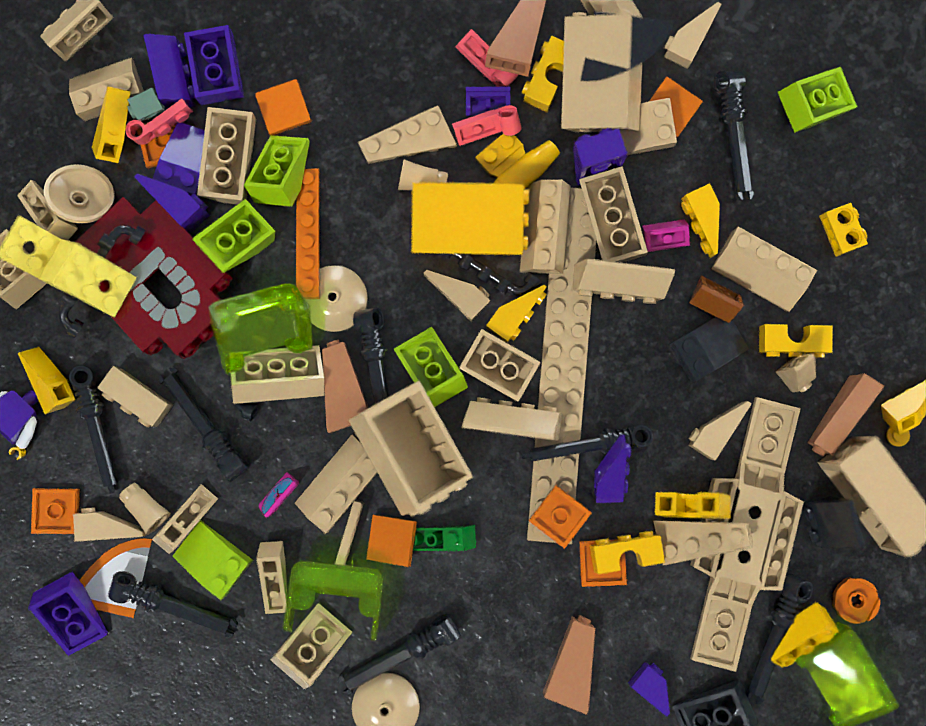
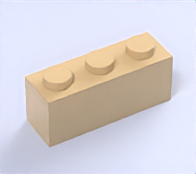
M113 366L98 386V389L103 392L102 396L111 402L117 401L121 404V410L129 415L134 413L139 417L138 421L148 428L150 426L158 427L173 406L172 403L117 366Z

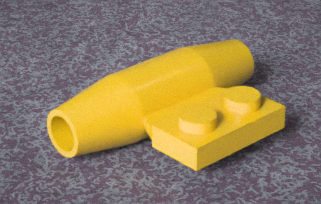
M502 134L475 158L489 175L497 177L493 184H524V189H526L548 169L560 152L555 144L548 140L525 154L523 144L515 135L507 136Z

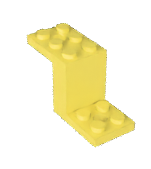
M21 216L16 218L0 246V258L113 317L117 314L137 278L77 243L62 240ZM26 241H32L35 246L34 251L30 254H26L23 251V244ZM107 279L110 283V288L106 292H101L99 283Z

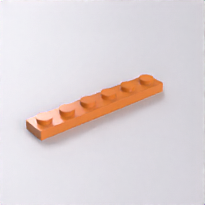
M319 169L304 170L301 190L296 198L297 300L320 299Z

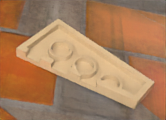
M435 106L358 142L368 164L395 159L405 155L411 156L426 151L432 152L442 148L457 147L439 106Z
M653 521L656 534L661 536L665 563H662L663 565L753 547L748 524Z

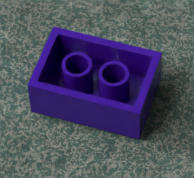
M225 25L184 33L194 94L197 101L204 105L243 98L244 93L234 35L229 26Z

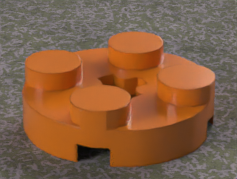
M848 577L835 588L832 606L842 619L850 623L860 624L861 622L870 621L876 616L880 608V598H878L877 589L869 581L857 577ZM859 594L861 604L853 606L851 599Z

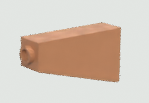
M520 0L489 47L485 67L528 77L546 0Z
M339 340L327 343V348L322 349L328 433L351 426L349 419L369 409L346 343H340Z
M866 374L849 376L807 442L813 446L812 450L821 456L825 454L834 455L884 386Z
M578 616V619L571 617L544 687L543 695L544 698L587 714L589 709L595 627L590 624V619Z

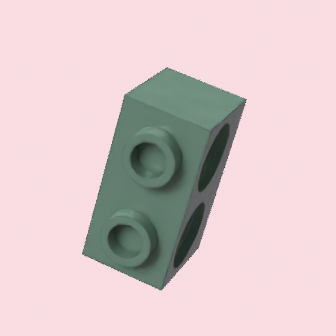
M153 88L127 99L130 104L127 108L132 118H136L144 123L155 119L167 110L158 100L157 92Z

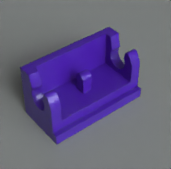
M466 87V117H473L510 105V87Z

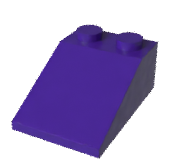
M177 122L159 158L153 179L185 190L190 195L193 193L197 195L205 130Z
M607 128L600 131L599 135L592 137L584 135L579 137L574 143L573 153L577 185H580L579 179L623 166L627 151L619 128L615 130Z
M140 174L134 176L178 224L190 233L210 216L206 211L208 206L195 193L190 195L185 190Z
M73 572L33 592L28 608L68 656L107 636L108 632L85 587Z

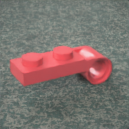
M472 29L455 46L497 87H508L518 76V74L485 67L489 46Z
M181 99L146 125L138 120L130 121L126 125L125 131L127 136L139 145H145L155 137L164 136L169 133L172 126L177 122H184L193 111ZM139 128H142V134L138 137H135V132Z
M512 105L493 109L452 124L459 146L501 131L507 136L515 135L522 129L517 108Z

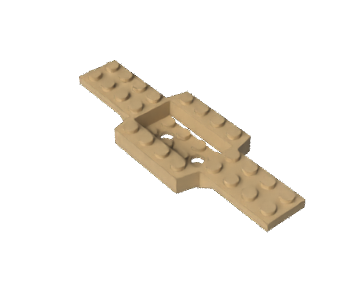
M755 397L735 478H712L708 493H722L731 496L730 513L738 487L739 495L732 523L748 524L753 547L724 553L721 568L718 570L720 554L691 560V566L711 576L690 657L691 660L736 672L751 608L759 590H782L803 506V501L784 491L785 470L801 408ZM752 506H758L761 510V515L757 519H752L749 516V509ZM702 518L701 522L728 523L729 519ZM742 550H747L750 554V559L747 563H740L738 560V553Z

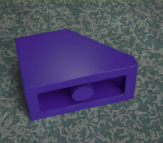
M644 662L628 683L631 688L667 717L670 711L667 683L662 676L663 671L654 663L650 666Z

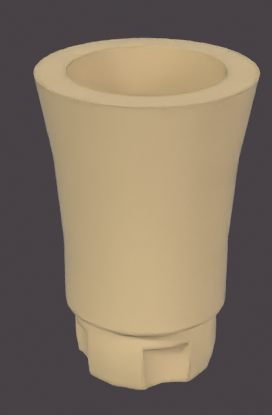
M404 160L398 190H413V183H447L448 173Z
M136 483L129 485L120 494V500L138 521L146 535L158 529L171 514Z

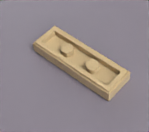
M354 500L334 567L342 569L346 565L364 505L363 501Z

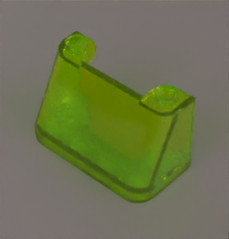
M281 284L218 301L209 307L222 367L226 374L241 370L245 366L244 356L282 345H285L289 351L294 353H302L312 349L310 306L295 285Z
M839 621L834 623L839 632L834 634L831 640L820 643L814 647L811 653L801 655L795 659L801 669L805 668L810 672L829 704L832 714L829 718L834 726H856L891 713L899 708L898 703L858 636L849 626Z

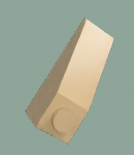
M715 3L679 29L675 37L670 36L664 47L668 50L664 57L688 69L721 3Z
M30 180L17 195L37 226L66 241L77 231L78 228L75 223L61 219L48 208L44 199V190L35 181Z
M429 270L424 272V276L471 322L490 303L488 299L489 293L481 286L477 288L473 284Z
M813 354L794 357L779 368L776 373L792 392L800 391L802 393L812 386L811 381L816 378L815 357Z
M748 401L741 402L702 425L699 429L695 428L689 437V440H691L689 446L710 460H716L752 403Z
M201 484L152 540L170 554L218 498Z
M95 507L81 508V513L73 514L75 541L146 536L142 527L107 512L95 511Z
M283 541L261 542L257 563L265 614L288 613L286 561Z

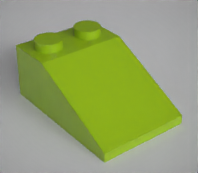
M841 67L796 81L778 92L794 132L804 130L857 107Z
M270 135L244 184L254 203L293 206L302 186L310 142L308 138Z
M244 199L195 236L193 241L224 273L257 255L273 243L275 230Z
M432 327L394 348L413 383L420 381L434 407L468 388L463 374Z
M199 520L173 554V557L204 588L220 600L228 595L253 561V559L201 520Z

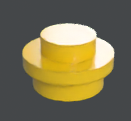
M889 427L886 437L891 445L900 447L907 444L910 433L907 431L899 436Z

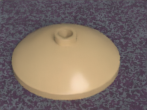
M68 165L57 169L48 177L44 185V199L48 208L61 219L73 223H89L100 219L111 209L114 201V190L109 179L100 171L85 165Z
M327 266L320 269V299H303L301 303L306 317L312 324L325 331L339 332L354 326V313L366 309L368 298L365 285L356 273L342 266ZM331 293H335L337 296L334 301L329 300Z
M383 673L357 688L352 701V715L357 726H414L419 715V698L416 690L408 680L394 673ZM386 707L389 713L382 714L380 709Z

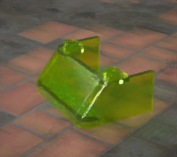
M307 561L297 562L291 570L283 630L292 632L295 609H309L314 603L315 593L360 598V612L366 617L373 618L371 640L377 641L383 589L381 573L372 568Z

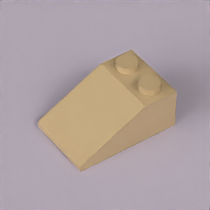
M670 98L641 103L640 131H620L627 155L670 148L676 145L677 139Z
M7 229L0 234V246L9 232ZM0 258V297L12 307L18 309L47 283Z
M318 603L270 660L303 689L311 686L351 635L352 631Z

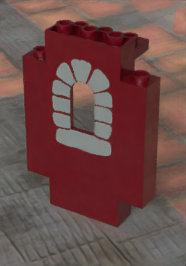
M122 197L74 243L96 254L100 249L97 243L103 234L109 235L115 227L128 225L136 229L139 225L146 231L137 245L128 241L129 235H120L105 257V260L137 277L115 317H111L142 352L151 356L158 353L163 348V344L166 343L177 356L183 359L191 357L198 350L199 345L202 342L208 341L214 335L215 330L219 326L225 325L234 313L230 305L217 295L218 292L228 287L229 282L233 278L227 272L223 273L193 241L194 237L190 232L180 226L157 200L141 213L130 201ZM158 269L169 278L182 294V301L175 309H166L143 284ZM107 279L99 283L101 292H106L110 288V283Z

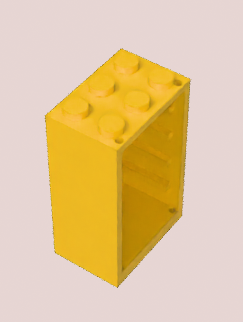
M413 183L412 253L523 254V250H527L528 236H523V227H528V213H524V205H528L529 190H524V184Z

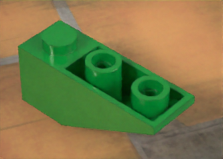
M475 525L416 527L413 551H465L476 548Z

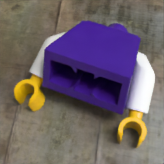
M14 390L0 392V433L12 445L16 443L17 446L9 450V455L14 454L17 450L19 452L17 460L26 455L25 448L31 441L37 424V415L32 406L39 400L33 390H30L22 398Z

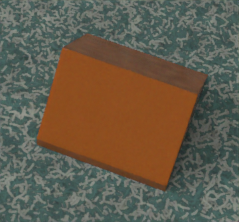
M702 275L689 302L728 323L744 306L740 294Z

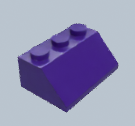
M145 34L144 39L158 100L166 109L181 99L189 107L195 106L193 85H190L189 81L191 71L189 64H185L184 56H187L184 43H180L176 36Z

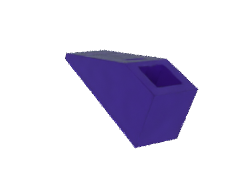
M624 434L619 436L595 470L594 493L596 503L623 502L624 493H628V482L625 479V475H629V463L626 462V457H630L631 449L630 444H626Z

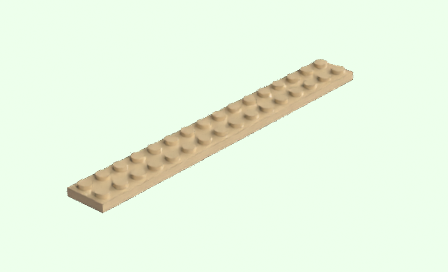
M581 188L570 189L563 274L549 273L537 410H543V406L557 408V412L562 413L559 440L535 437L534 448L578 441L581 438L592 296H579V292L572 291L574 264L586 259L595 260L596 237ZM579 454L533 461L528 520L555 485L576 500ZM528 521L527 540L556 543Z

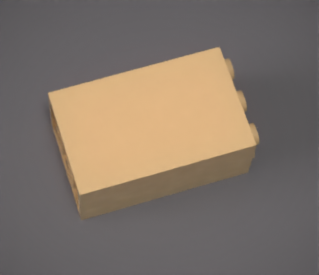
M619 10L614 15L586 16V13L577 12L573 13V17H565L562 129L574 132H600L607 128H612V130L619 128L620 131H640L642 63L626 72L604 80L580 81L585 58L623 68H630L632 16H637L636 14H631L629 10Z
M420 381L349 419L352 428L401 515L410 513L413 516L417 513L422 514L431 508L430 504L445 500L450 496L448 493L464 488L468 485L466 481L473 477Z
M853 436L840 445L834 455H827L817 462L843 498L854 501L857 517L882 550L903 556H913L920 551V546L926 543V503L877 437Z

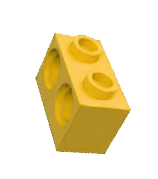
M851 203L820 215L835 256L868 244L866 241V231L864 228H861L858 221V211ZM838 214H841V215L844 216V218H845V223H844V224H842V223H840V222L838 221V218H837ZM847 234L852 236L853 244H849L846 241Z

